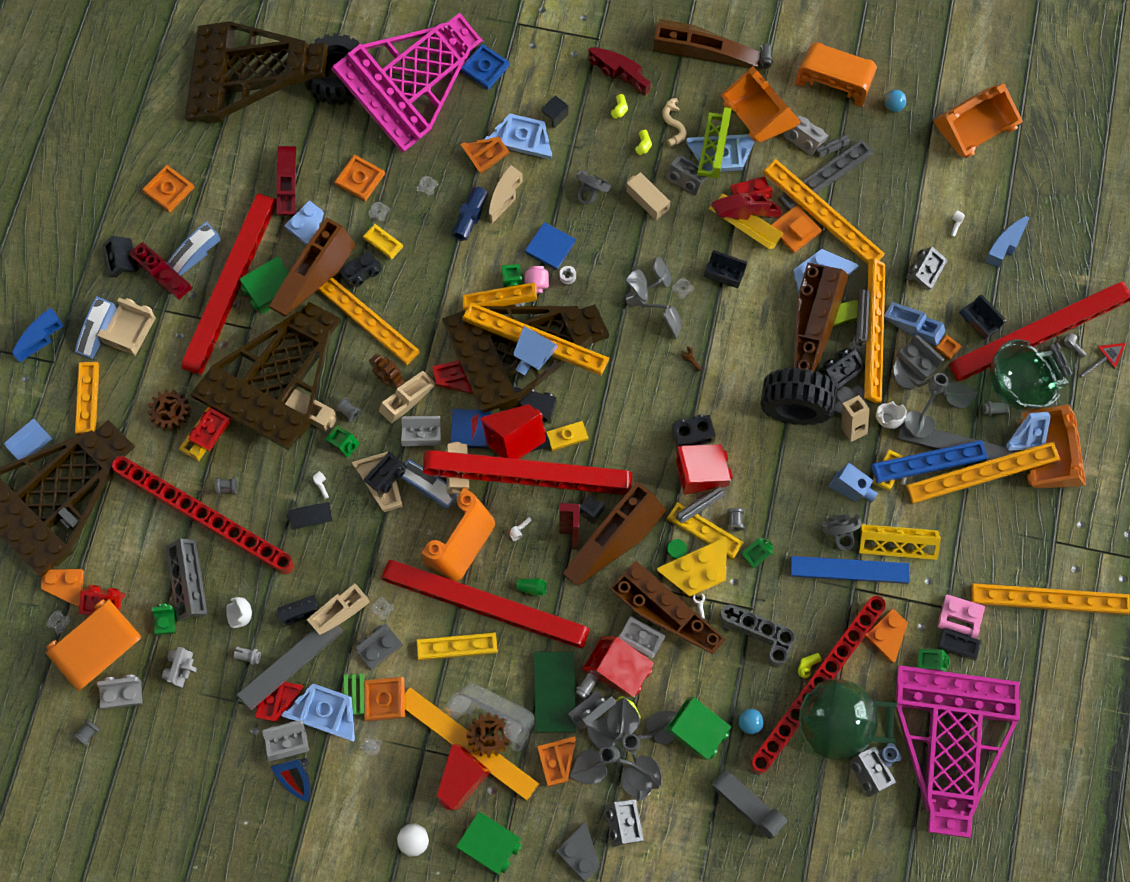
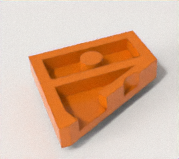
M82 569L49 570L42 576L41 589L79 608L81 590H83L84 571Z

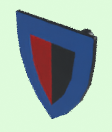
M297 758L271 766L278 780L289 792L309 802L311 783L305 769L309 764L306 758L301 760Z

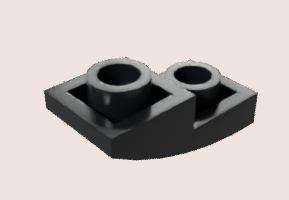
M329 502L288 510L291 530L312 525L317 526L333 521Z

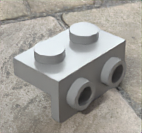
M798 116L797 118L801 123L797 127L786 131L784 138L812 156L816 149L827 140L829 135L823 129L810 123L807 118Z
M440 416L402 417V446H440Z
M630 616L618 638L649 659V657L653 658L656 655L666 635Z
M302 720L262 731L269 762L309 751L307 734Z

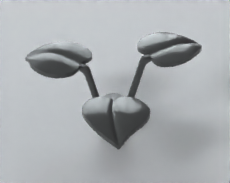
M656 257L653 262V268L658 280L647 286V280L643 272L639 269L632 271L624 281L633 289V292L626 294V302L631 308L638 305L641 308H664L665 320L674 338L677 339L681 330V318L675 307L646 303L648 301L647 290L660 283L665 288L671 284V273L668 266L661 257Z
M899 358L894 363L893 376L900 387L912 390L914 386L921 387L929 383V391L932 393L922 414L918 411H910L906 414L904 425L912 436L916 438H927L935 429L934 419L930 416H925L936 394L942 393V395L946 396L947 403L958 409H964L969 406L978 394L977 390L967 385L953 381L949 382L948 377L943 373H936L933 378L929 377L928 380L923 382Z
M626 698L619 699L612 706L607 717L608 729L612 733H619V735L613 742L609 743L608 747H603L599 753L591 749L580 753L570 773L571 778L586 784L599 783L607 775L604 763L618 762L633 767L628 773V779L635 789L648 791L661 787L662 773L658 763L653 758L641 755L637 758L636 763L621 759L620 752L615 747V744L622 738L623 733L635 732L640 723L637 710Z
M661 711L651 715L646 722V728L651 734L639 735L637 737L635 734L629 733L618 742H622L623 746L631 752L636 763V751L641 746L640 740L654 736L657 743L670 744L676 739L665 731V728L677 712ZM607 717L595 720L587 726V732L591 741L600 750L603 747H608L609 743L613 742L619 735V733H612L608 729ZM629 766L621 775L622 786L637 801H642L652 790L640 791L630 784L628 773L633 767Z

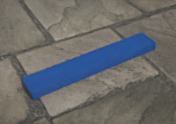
M980 440L873 463L871 467L878 484L987 460L988 456L983 441Z
M792 556L791 577L909 584V563Z

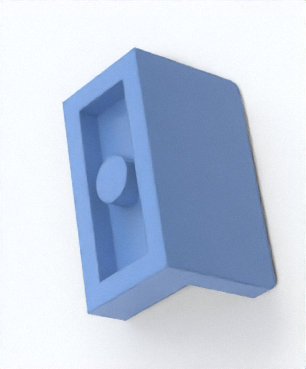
M32 419L9 438L4 445L19 460L36 453L52 438L35 419Z

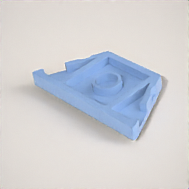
M509 114L503 123L499 124L495 131L485 138V140H489L499 136L508 150L552 159L544 121Z
M748 134L727 136L720 172L743 170L754 144V141ZM710 136L709 139L712 142L718 140L719 137ZM704 137L687 138V145L700 162ZM712 148L706 151L709 157L716 154ZM710 163L703 166L705 170L713 171Z
M821 249L793 270V275L797 282L799 293L807 262L840 268L848 275L856 271L859 265Z
M312 684L288 711L285 710L282 713L283 717L290 720H302L303 724L353 742L355 740L352 697Z

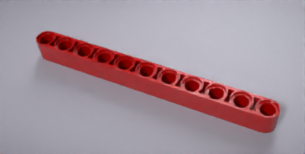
M260 193L256 195L181 364L183 370L198 375L203 373L242 286L240 278L247 274L275 211L276 198Z
M1121 281L952 361L948 366L957 381H963L1130 301V291L1125 283Z
M434 450L424 452L423 473L430 476L626 495L632 488V472L627 470Z
M121 456L113 461V470L123 480L277 572L289 574L293 570L294 563L286 552L128 458ZM122 465H127L125 470H119ZM143 474L141 479L135 480L137 475ZM153 484H159L156 489L151 490ZM170 493H175L173 498L167 499ZM185 503H191L189 508L183 509ZM207 512L204 518H199L200 513ZM217 522H223L221 527L215 528ZM234 531H239V535L237 537H231V534ZM256 541L253 547H247L248 542ZM265 551H272L269 557H263ZM288 560V564L285 567L279 566L281 561Z
M394 560L387 561L381 579L387 583L576 648H584L590 631L588 627Z
M872 596L763 743L750 762V768L753 773L758 775L764 774L884 611L886 602L882 597ZM871 603L878 604L880 610H874L871 607ZM860 618H865L868 621L869 625H862L860 623ZM848 634H855L857 641H851ZM837 649H843L846 652V656H839ZM825 665H832L835 669V672H828L825 668ZM814 680H820L823 683V688H817L814 685ZM802 696H809L812 703H804ZM791 712H798L800 720L792 719ZM785 727L789 735L782 736L779 733V728ZM767 744H775L777 752H770L767 749ZM755 760H763L765 768H757Z

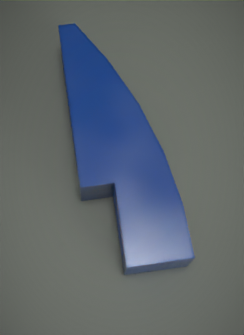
M52 308L40 315L17 342L12 353L19 362L51 343L52 341L48 336L64 326Z

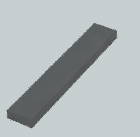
M861 139L802 180V182L817 194L872 156L873 151ZM786 193L778 197V201L787 211H790L796 205L800 206Z
M904 422L900 425L897 437L899 441L933 450L979 441L934 429L929 437L919 439L912 436L906 429ZM983 442L988 458L979 462H986L1010 455L1015 450L1009 451L1006 447Z
M337 625L319 635L314 629L237 694L238 698L251 711L341 635L343 630Z

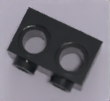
M700 414L694 416L693 419H680L672 424V434L677 448L679 446L704 445L715 441L716 434L710 415L704 416ZM704 426L707 430L702 432L698 430V427ZM686 431L689 435L682 436L679 432Z

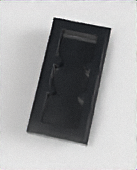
M943 628L940 633L937 649L975 661L977 660L981 640Z

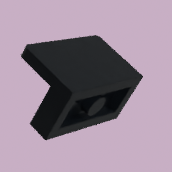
M111 236L103 244L109 276L116 278L123 271L137 272L138 265L129 255L134 249L132 240L130 238Z

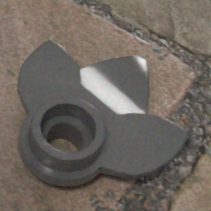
M856 385L852 390L848 387L838 388L836 395L839 401L835 403L834 412L842 415V403L858 395L867 405L864 398L865 390L859 385Z

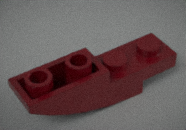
M595 47L588 49L590 63L598 66L606 76H610L613 79L620 76L624 82L631 84L635 91L641 92L644 96L650 92L651 82L642 76V67L639 64L610 50Z
M278 146L277 216H294L296 214V146Z
M764 193L735 194L716 200L711 204L712 208L716 211V215L721 218L729 217L736 220H748L750 215L779 218L782 214L774 201H769Z
M141 242L129 253L134 261L151 278L178 300L192 289L190 283L168 266L165 260L144 242Z

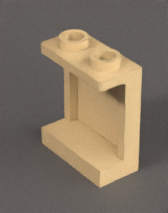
M118 298L119 306L105 331L100 329L97 336L102 343L136 356L156 317L150 307L146 305L139 306L128 298H125V300Z

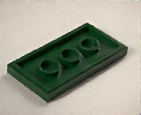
M574 651L534 652L536 733L576 732V726L568 716V713L576 707Z

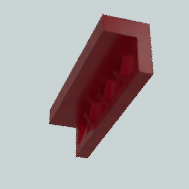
M560 503L559 534H572V549L578 550L580 504Z

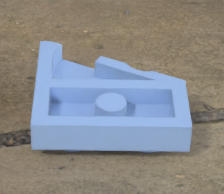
M309 200L284 225L285 229L307 245L318 230L324 213Z
M1048 412L1029 413L1007 443V449L1009 451L1026 450L1045 444L1050 414Z

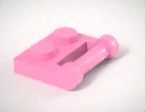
M947 594L943 602L937 628H946L977 639L985 606ZM947 617L972 624L973 626L969 628L947 621Z

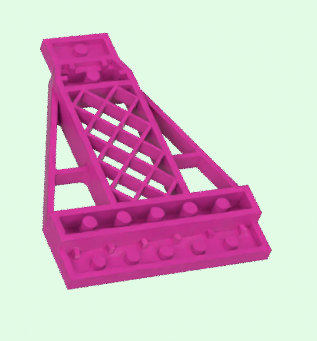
M459 13L447 23L439 24L433 28L363 45L359 44L331 69L398 149L404 153L432 129L469 52L483 40ZM421 37L419 41L402 54L392 45V43ZM426 41V47H420ZM430 41L438 45V50L430 48ZM385 46L395 59L382 69L368 53L367 49ZM417 51L425 52V59L417 58ZM411 52H413V57H407ZM429 53L437 54V61L429 60ZM441 55L447 56L449 63L441 62ZM401 61V67H395ZM405 61L413 62V69L404 68ZM417 63L425 64V71L417 70ZM429 65L437 66V73L429 72ZM441 67L448 68L441 74ZM392 71L400 72V79H393ZM404 73L413 74L412 81L404 80ZM450 73L452 77L439 101L430 89ZM416 75L425 76L424 83L416 82ZM429 77L435 78L432 82L428 84ZM404 85L412 86V94L404 93ZM416 87L423 88L416 94ZM422 95H426L436 107L429 124L412 105Z
M898 666L895 709L927 813H929L928 833L971 838L972 816L1020 718V682ZM902 707L930 712L929 737L909 734ZM946 713L954 722L949 728H946L939 720ZM954 715H961L962 717L957 720ZM966 716L974 724V727L968 732L960 723ZM982 719L1010 723L1000 747L984 746L981 744ZM938 724L944 732H942L939 736L936 737ZM955 725L964 734L957 740L949 732ZM972 730H974V739L969 734ZM943 734H946L953 742L946 749L938 740ZM965 736L973 745L968 751H965L958 743ZM912 740L928 744L926 781L923 779ZM935 745H937V746L940 748V750L942 751V752H941L939 755H937L936 757H935ZM954 745L963 754L956 760L947 751ZM971 750H973V757H972V759H971V757L968 755V753H969ZM981 750L996 752L981 786L978 788ZM942 754H945L951 762L945 769L936 760ZM963 757L972 765L965 772L957 764ZM935 764L940 773L933 778ZM953 765L961 774L954 781L946 772ZM972 770L971 779H970V778L967 776V773ZM942 774L950 783L943 790L935 781ZM962 777L971 786L965 792H962L956 784ZM933 785L938 791L932 790ZM951 786H953V788L958 792V794L945 791Z

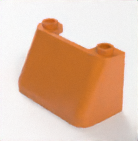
M815 42L809 46L798 70L795 85L804 87L805 83L810 82V85H813L814 81L848 92L847 97L850 98L852 96L854 98V105L862 107L877 66L870 59H864L828 47L820 42Z
M754 66L721 94V97L725 100L723 105L726 108H732L748 127L750 131L748 135L754 142L757 140L760 143L797 127L801 123Z
M1005 83L989 87L933 120L937 129L957 154L965 158L974 155V150L980 144L1000 132L1007 130L1009 133L1018 128L1017 125L1023 122Z
M1069 404L1022 413L1023 419L1020 420V425L1029 413L1048 412L1050 414L1045 444L1054 441L1060 457L1059 461L1031 469L1030 474L1027 475L1029 485H1032L1034 488L1085 486L1086 480L1077 420Z
M465 488L462 489L457 498L458 507L464 511L465 515L446 544L432 540L428 542L421 552L424 566L453 581H459L464 576L495 527V519L472 492Z
M109 599L99 601L94 606L96 610L62 640L58 642L53 640L46 646L48 650L45 654L77 691L85 687L142 637Z

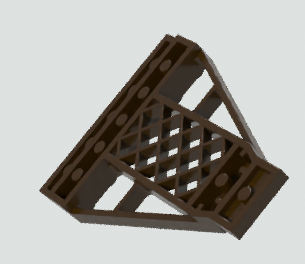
M230 21L198 26L185 119L188 122L204 120L207 124L223 122L224 117L284 87L301 84L311 79L324 78L328 51L327 44L324 42L308 45L304 40ZM236 30L250 33L247 46L234 48ZM257 36L278 41L255 45ZM288 53L287 58L283 62L280 61ZM272 55L274 58L265 64L264 62ZM256 57L258 60L250 67L248 64ZM241 60L242 62L234 69L233 66ZM279 62L280 65L273 71L272 68ZM263 64L264 67L256 73L255 71ZM247 66L249 69L240 75L239 73ZM284 69H286L284 75H279ZM269 71L271 72V74L268 77H263ZM253 73L255 74L252 79H248ZM237 75L239 76L236 81H232ZM258 89H261V90H259V91H257V92H255V93L249 95V91H250V90H258ZM242 92L241 100L226 107L227 93Z
M308 302L301 313L296 312L213 364L192 391L191 397L289 451L297 438L301 439L311 425L310 420L327 346L329 345L332 333L340 324L341 319ZM275 335L260 356L256 357L248 352ZM296 338L297 344L286 346L285 340ZM299 339H301V340H303V341H305V342H304V343H299ZM283 341L284 347L278 348ZM312 347V353L302 355L301 349ZM299 349V356L289 358L288 351ZM286 352L287 358L275 359L274 354ZM240 356L254 362V365L243 379H238L221 370V368ZM273 356L274 361L267 362ZM319 358L313 386L302 382V380ZM302 361L301 367L291 368L290 363ZM278 365H289L290 370L278 372ZM275 366L276 373L265 375L264 368ZM261 369H262L263 375H262V376H257L258 373H259V372L261 371ZM291 375L292 380L290 382L281 383L280 377ZM278 378L279 384L267 385L266 380ZM265 381L266 387L254 388L253 383ZM297 387L311 393L306 414H302L285 405ZM281 390L280 396L271 397L269 394L270 391Z
M595 304L579 309L578 306H481L499 314H508V317L514 319L512 314H543L521 323L584 348H587L592 343L609 338V332ZM466 310L442 318V323L481 414L499 408V411L517 406L523 397L566 363L558 359L542 374H539L537 369L530 366L529 369L532 368L536 378L520 392L515 393L508 376L519 373L515 369L521 360L510 353L512 347L516 348L517 342L463 321V315ZM552 324L561 327L558 333L550 330ZM564 329L568 336L562 334ZM500 342L508 345L506 351L497 348ZM550 356L545 363L554 361L557 358ZM506 357L515 360L510 365L504 363Z
M107 420L95 432L90 430L0 467V475L27 465L35 473V476L17 492L12 491L0 478V536L40 577L44 576L56 564L59 566L73 553L72 549L107 481L114 472L112 467L113 461L117 457H125L135 446ZM63 450L41 471H37L30 464ZM84 455V463L74 464L75 456ZM88 456L97 464H88ZM70 458V464H64ZM74 468H83V477H73ZM87 468H97L96 475L94 477H87ZM60 469H69V477H60ZM56 471L55 477H49ZM68 481V490H59V482ZM73 481H82V487L79 490H72ZM45 482H55L54 490H45ZM41 484L40 491H34ZM96 488L84 513L81 515L74 507ZM67 494V501L65 503H57L58 495ZM31 495H40L39 504H30ZM44 495H54L53 503L44 504ZM63 507L68 512L72 510L80 518L67 544L51 530L62 519L58 512ZM30 508H39L38 516ZM43 508H53L52 515L43 517Z

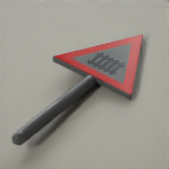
M1126 343L1097 346L1104 357L1081 373L1080 377H1084L1105 360H1108L1115 369Z

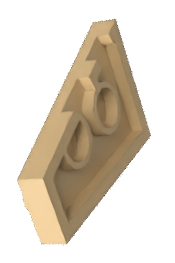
M388 451L352 462L363 480ZM397 481L392 484L391 490L382 496L366 484L384 512L403 507Z

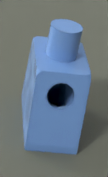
M524 326L513 354L521 360L515 370L523 375H526L530 366L539 370L558 346Z
M847 463L837 471L828 486L855 502L865 498L872 503L878 494L869 488L873 482L872 479L850 463Z

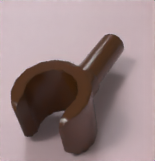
M687 346L689 354H685L682 351L683 360L690 361L698 372L701 371L702 368L693 357L692 348Z

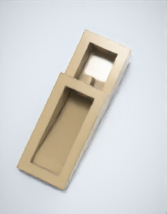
M512 165L503 174L493 193L489 209V220L491 223L516 199L515 189L523 182L522 173Z
M424 371L420 372L398 387L395 394L381 403L379 412L392 424L417 404L436 383Z
M354 583L340 596L338 594L335 595L309 617L307 621L321 635L353 616L370 603V600Z

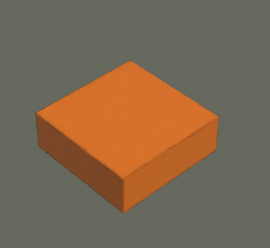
M802 215L789 225L788 229L802 241L815 230V227Z
M946 335L934 350L950 361L961 348V345Z

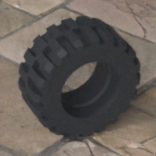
M334 33L333 36L327 34L324 35V38L320 39L319 37L314 40V44L325 42L328 46L326 65L342 60L359 45V41L355 38L350 39V36L345 34L340 36L339 33ZM325 76L324 78L305 81L306 88L310 91V94L315 98L318 97V100L321 102L327 101L331 105H334V103L341 105L346 101L348 103L354 101V95L338 77Z
M800 368L777 369L774 372H770L764 378L760 405L767 416H771L772 419L780 420L783 423H791L793 425L822 424L828 421L834 414L837 388L832 379H829L826 375H821L819 372H812L808 369L802 370Z

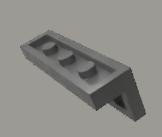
M178 539L167 545L166 551L177 621H183L191 616L203 617L207 615L196 540ZM175 548H177L176 557L174 556V549H175ZM178 566L180 568L179 575H177ZM181 585L183 588L182 594H180ZM185 604L186 613L183 614V609H182V608H183V605Z

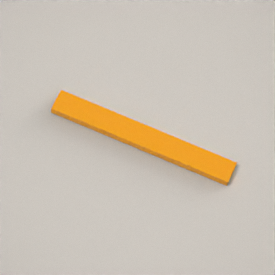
M777 159L763 171L766 177L867 265L869 259L875 258L880 260L885 255L883 251Z
M871 258L868 260V291L870 296L864 398L877 404L882 402L885 264L875 258Z
M331 278L318 289L322 295L404 364L408 365L420 353L419 349L334 278Z
M471 302L463 315V321L515 342H518L522 329L525 326L558 346L551 355L552 357L602 376L609 361V357Z
M1053 441L906 485L911 503L915 504L1059 461L1060 457Z
M975 583L971 585V602L979 605L1130 615V594Z
M412 688L407 690L405 693V710L451 745H462L491 771V775L527 801L538 787V782L500 754L496 757L494 753H491L490 758H488L487 753H484L481 757L479 756V750L473 752L474 745L468 746L470 739L466 738L467 732H469L467 729Z

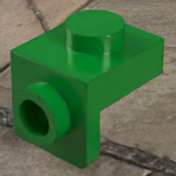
M520 264L502 265L504 288L522 285Z

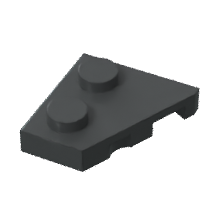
M584 823L556 852L586 882L600 868L588 827Z

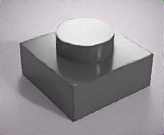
M63 507L58 512L62 517L60 521L68 529L71 526L75 529L78 520Z

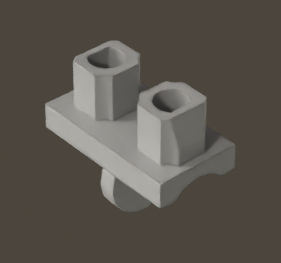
M178 647L177 650H170L168 661L173 663L172 668H165L162 678L177 687L183 688L185 679H188L190 672L196 673L197 668L192 666L194 660L192 659L193 653L185 650L183 647Z

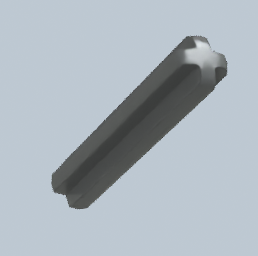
M864 289L860 290L858 294L856 341L861 343L867 341L870 292Z
M721 487L715 488L678 512L676 519L680 523H684L721 499L725 494Z

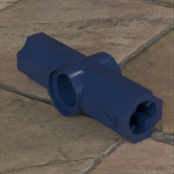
M473 187L467 202L461 206L459 219L452 232V236L460 241H467L474 224L476 225L480 219L482 207L488 196V192L483 188Z

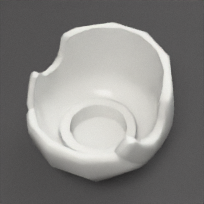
M892 401L887 404H881L877 408L875 416L883 427L895 429L903 424L907 410L903 404L897 406Z
M232 598L231 601L233 602L226 607L228 623L231 628L243 627L250 622L252 616L251 605L245 598Z
M413 823L401 828L397 837V843L402 853L412 857L419 856L425 852L429 839L426 829Z

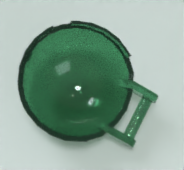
M1016 339L1004 343L995 353L990 366L992 387L997 396L1010 407L1022 411L1041 410L1053 404L1060 396L1058 394L1059 388L1065 387L1070 382L1067 378H1064L1056 364L1052 350L1038 353L1037 349L1028 345L1030 344L1029 341Z
M839 678L822 681L816 684L817 687L811 693H807L803 700L799 715L803 737L815 749L814 752L827 759L843 760L852 758L863 752L871 742L896 743V738H894V709L897 707V702L873 701L861 686L852 681ZM876 706L886 707L885 738L874 737L878 725Z

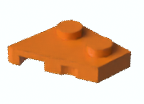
M499 136L489 140L482 139L477 140V142L461 144L480 173H483L510 153Z
M893 608L865 637L893 664L896 661L908 622Z
M575 736L537 746L548 787L568 782L576 742Z

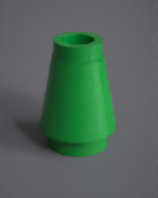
M542 578L518 579V591L538 598L545 596L547 582L542 580Z

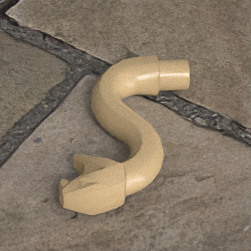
M677 98L670 99L662 110L665 122L679 131L677 135L667 140L669 146L678 145L686 138L684 125L669 115L670 111H679V108L675 105L678 104Z

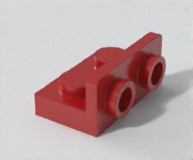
M765 176L730 186L732 195L764 193L769 200L773 193V189L768 186Z
M210 407L207 412L202 414L198 426L191 430L189 441L192 445L196 444L210 452L230 423V418Z
M88 585V587L81 590L78 614L90 616L96 610L94 606L102 599L105 601L109 599L120 611L121 601L125 597V593L120 592L117 588L105 590L100 589L98 585Z

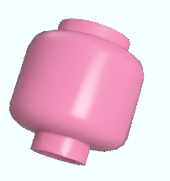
M531 266L529 270L525 271V284L535 282L537 294L543 293V290L549 287V274L543 266Z

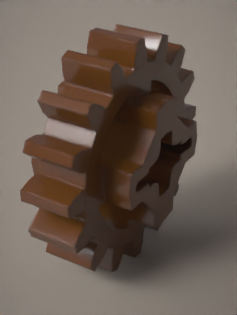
M377 353L369 359L370 365L373 366L372 372L381 383L383 382L387 386L391 385L395 389L405 383L401 377V371L392 360H389L387 357L383 359Z
M165 389V394L163 395L158 392V398L152 397L154 403H148L151 409L147 413L151 416V422H155L154 424L157 428L161 426L164 431L167 427L173 431V426L175 425L181 428L179 423H186L184 417H190L188 410L191 408L187 404V398H183L184 396L181 392L177 394L174 389L171 393Z
M490 712L487 713L486 717L479 714V720L473 718V725L468 726L470 731L466 735V738L470 739L468 746L474 745L473 752L479 750V756L481 757L484 753H487L488 758H490L491 753H494L497 757L499 750L504 752L506 749L505 745L509 746L510 740L507 738L511 737V732H507V730H509L510 726L509 724L503 725L505 719L498 720V714H495L494 717H491ZM476 730L478 731L477 733L480 735L478 740L475 736ZM499 731H501V733H502V740L500 739V736L498 735V732H499Z

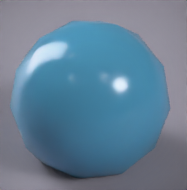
M901 90L889 91L884 98L885 107L891 112L903 110L906 106L905 94Z
M755 709L744 710L739 716V727L747 734L758 733L763 728L761 713Z

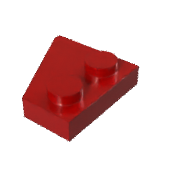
M459 360L432 366L438 387L473 394Z
M284 682L258 704L255 718L277 722L282 713L288 709L301 693L304 686Z

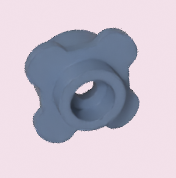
M888 743L887 747L878 750L887 767H891L892 763L895 761L899 762L902 758L893 743Z

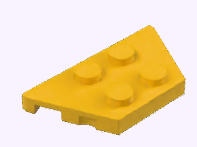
M726 537L658 567L657 570L689 597L699 594L726 581L727 539Z

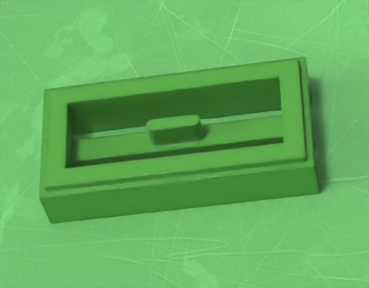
M346 674L344 675V694L349 696V680H352L353 715H364L365 675ZM360 679V710L357 711L356 680Z

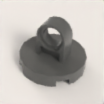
M578 170L576 178L583 182L577 195L581 203H593L600 190L609 192L612 186L609 182L594 174L587 176L586 171ZM585 191H589L591 195L588 201L583 199Z
M841 514L830 517L828 523L823 521L821 525L825 534L835 535L837 546L841 550H849L854 545L852 531L860 528L862 523L860 516L857 514L854 517H850V514ZM848 536L850 543L841 545L839 543L840 538Z

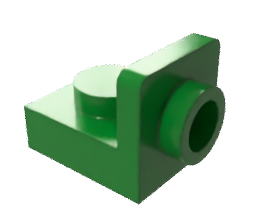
M338 425L325 438L330 445L339 449L346 457H349L360 444L352 433Z
M758 538L741 554L753 568H756L775 552L773 544L768 539Z
M158 604L157 607H152L154 634H176L175 609L169 604Z
M919 649L917 668L944 672L949 668L950 658L945 651L940 649Z

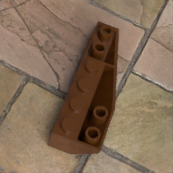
M659 19L653 51L749 68L754 66L755 69H758L761 53L696 25Z
M327 217L325 218L269 305L270 309L286 317L340 271L356 247V244L342 225Z
M807 262L797 296L794 369H808L815 372L833 329L849 276L843 269Z
M637 481L563 572V575L575 585H581L640 543L667 510L650 490Z
M637 561L609 589L640 617L712 655L726 640Z

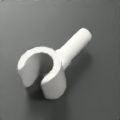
M958 210L952 217V220L956 222L951 233L952 237H955L958 227L965 217Z
M319 471L313 476V480L320 488L324 499H327L329 496L322 484L326 478Z
M530 517L519 526L511 528L510 537L513 541L523 536L521 530L532 521Z
M701 594L702 601H697L694 595L693 603L698 608L699 616L705 619L703 611L705 596Z

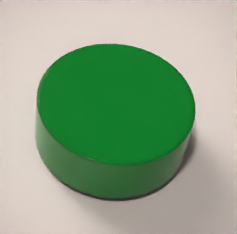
M680 539L672 540L668 544V555L675 560L685 556L687 552L686 543Z

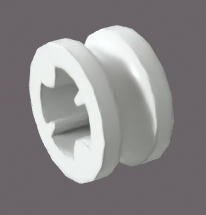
M571 266L563 267L560 270V281L566 285L575 282V269ZM566 272L570 273L571 276L569 278H565Z

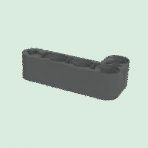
M724 606L720 613V622L726 627L772 645L767 658L768 663L775 668L783 666L795 639L794 632L787 627L737 606ZM728 612L732 613L730 619L726 618ZM738 616H741L739 622L736 623ZM748 619L752 622L753 626L746 627L742 621ZM761 628H769L771 630V634H763ZM780 636H788L790 642H782ZM773 653L781 654L783 659L776 661L773 658Z
M724 769L712 782V788L770 840L787 823V819L776 809L771 810L727 770Z

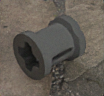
M348 398L342 399L335 409L338 413L341 412L345 415L350 423L361 413V409L355 408L349 403Z
M233 477L232 479L224 480L216 478V494L233 493V495H236L238 491L237 478Z
M728 509L729 525L727 530L736 532L744 530L745 526L742 524L744 509Z
M86 718L85 724L78 732H74L73 735L87 746L89 744L88 741L100 729Z

